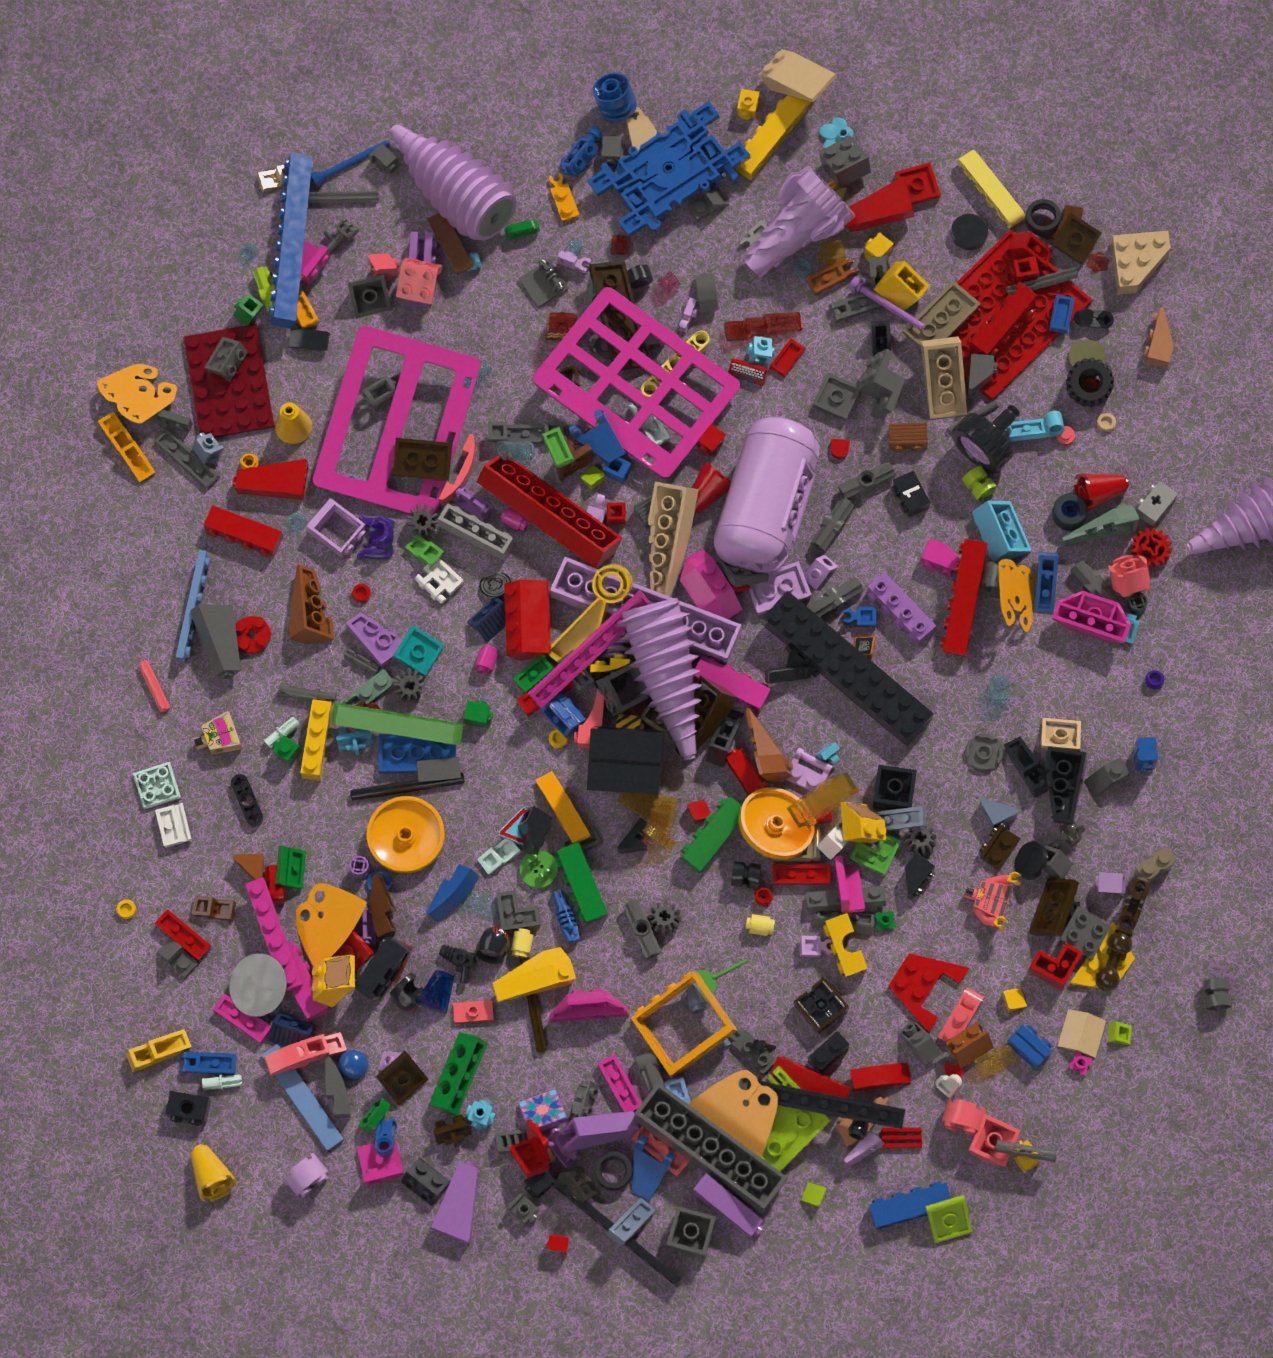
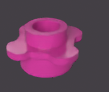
M1076 1052L1073 1062L1069 1064V1068L1080 1072L1081 1075H1086L1088 1066L1092 1064V1059L1083 1056L1080 1052Z

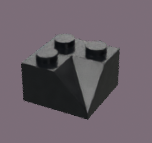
M878 764L872 808L884 810L911 808L917 770Z

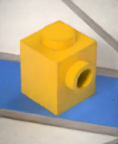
M741 89L737 116L745 120L755 119L759 92Z
M879 232L874 239H869L865 244V258L869 261L871 257L889 255L893 251L894 243Z
M1028 1140L1025 1142L1019 1141L1020 1144L1032 1146ZM1011 1155L1024 1173H1027L1041 1162L1039 1159L1021 1156L1015 1158Z

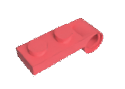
M967 987L938 1038L946 1042L965 1030L984 997Z

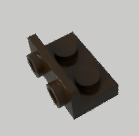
M1002 823L999 828L997 826L994 827L989 835L992 838L988 843L984 842L979 850L981 852L980 859L1000 871L1021 839L1005 829V825Z

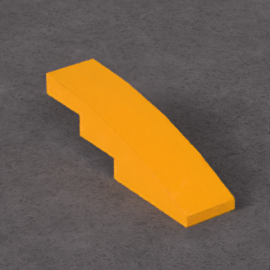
M114 411L98 421L139 483L155 473L145 455L122 425Z
M553 771L536 779L538 787L573 844L580 843L591 837Z

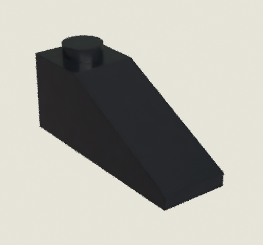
M732 709L729 713L730 715L717 727L709 744L705 760L724 767L726 763V757H728V753L731 751L744 713Z

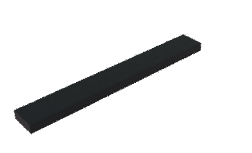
M749 1079L747 1084V1090L751 1087V1082ZM757 1080L760 1085L770 1087L777 1094V1105L903 1129L906 1109ZM763 1093L759 1095L758 1101L770 1103V1097Z
M559 1178L553 1183L554 1188L605 1230L608 1231L614 1225L612 1221ZM630 1238L624 1244L675 1287L681 1284L682 1278L634 1239Z

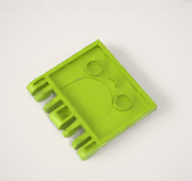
M778 1066L773 1071L783 1083L782 1085L800 1088L781 1067ZM771 1074L767 1077L770 1083L780 1084ZM759 1102L762 1106H767L769 1104L765 1102ZM777 1105L771 1132L761 1158L781 1172L831 1119L826 1114Z

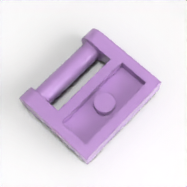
M799 747L792 760L793 769L791 771L793 776L786 780L818 795L834 765L829 762L825 763L805 753V750ZM802 759L824 771L821 775L798 762Z

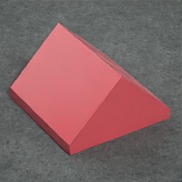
M984 1114L980 1129L976 1131L969 1151L984 1162L1006 1167L1010 1154L995 1152L997 1140L1015 1143L1021 1130Z

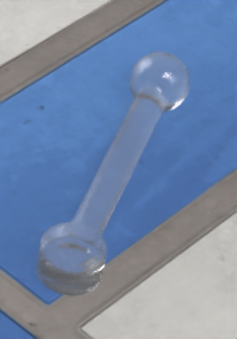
M328 641L334 663L333 669L339 671L341 667L337 663L332 642Z

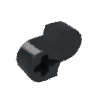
M1080 309L1076 311L1074 321L1077 325L1083 327L1109 328L1113 325L1114 317L1108 311Z

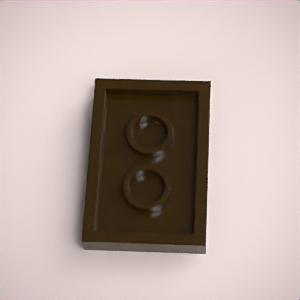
M396 438L392 476L449 481L452 443Z
M1047 878L1029 930L1031 934L1061 937L1077 893L1078 881L1075 879Z

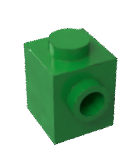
M248 293L243 300L240 298L235 304L234 308L236 310L233 316L244 325H249L257 316L263 304Z
M481 700L476 702L467 701L463 718L464 724L487 728L488 723H492L493 719L490 705Z
M285 735L281 739L278 738L273 744L274 756L288 766H291L301 753L300 746Z

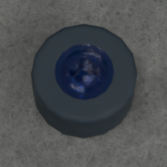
M1064 494L1054 503L1052 511L1053 521L1061 529L1067 531L1076 530L1085 522L1087 505L1078 495Z

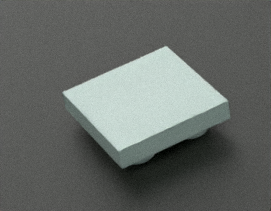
M170 762L133 773L144 810L181 798Z

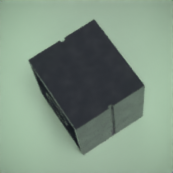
M592 727L590 729L587 790L659 795L662 790L665 731Z

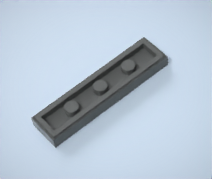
M168 429L163 431L154 440V443L206 490L220 478L219 474L209 465L203 464L200 458Z

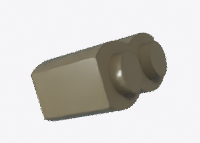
M1168 847L1162 848L1152 858L1142 861L1137 866L1134 875L1136 877H1144L1151 883L1158 874L1166 873L1172 868L1176 857Z

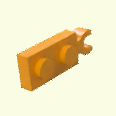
M559 173L560 179L558 181H554L552 176H549L550 184L554 186V188H550L561 221L566 222L578 218L579 212L568 183L562 184L563 175Z

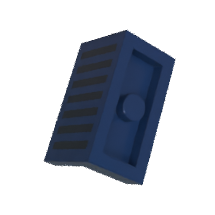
M498 598L491 599L467 621L473 629L479 632L486 642L490 641L505 627V603Z
M279 1012L272 1022L268 1041L286 1047L310 1038L316 1025Z

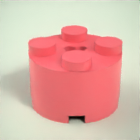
M1133 555L1122 556L1112 561V566L1109 565L1112 588L1120 593L1122 597H1128L1135 592L1149 590L1150 576L1147 560L1143 556L1138 555L1139 559L1133 558Z
M948 1098L942 1123L947 1130L956 1132L957 1129H961L965 1135L974 1137L976 1131L980 1129L986 1109L982 1107L979 1110L976 1109L977 1104L955 1099L952 1102L951 1098Z

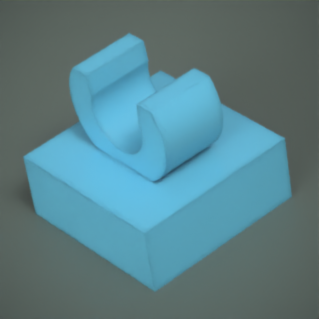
M832 742L816 755L820 760L828 759L831 764H836L840 758L835 752L840 748L836 742Z

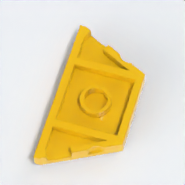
M1114 922L1111 923L1093 960L1087 957L1070 984L1098 988L1095 982V974L1107 964L1109 955L1106 954L1108 949L1107 942L1110 935L1115 932L1116 924ZM1131 950L1127 953L1125 960H1120L1117 968L1120 980L1135 960Z

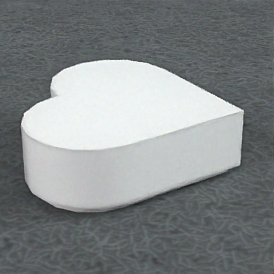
M955 1074L951 1076L941 1075L936 1080V1086L948 1098H952L962 1086V1079Z

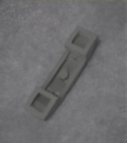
M488 422V441L514 445L545 443L542 434L558 427L564 437L563 422H544V424L507 425V422Z

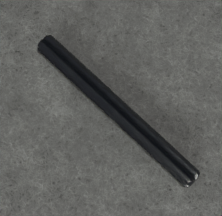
M460 772L461 778L418 782V779L352 789L350 790V795L353 801L463 784L465 783L464 774Z

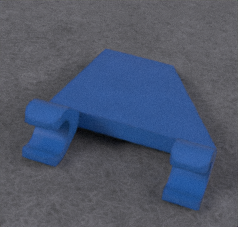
M597 410L594 412V415L600 425L583 435L578 425L570 426L569 431L577 441L583 445L588 443L594 453L610 463L626 454L613 431L605 412Z
M642 1135L634 1147L632 1192L649 1202L676 1155L672 1152L667 1153L661 1163L642 1151L649 1140L648 1137Z

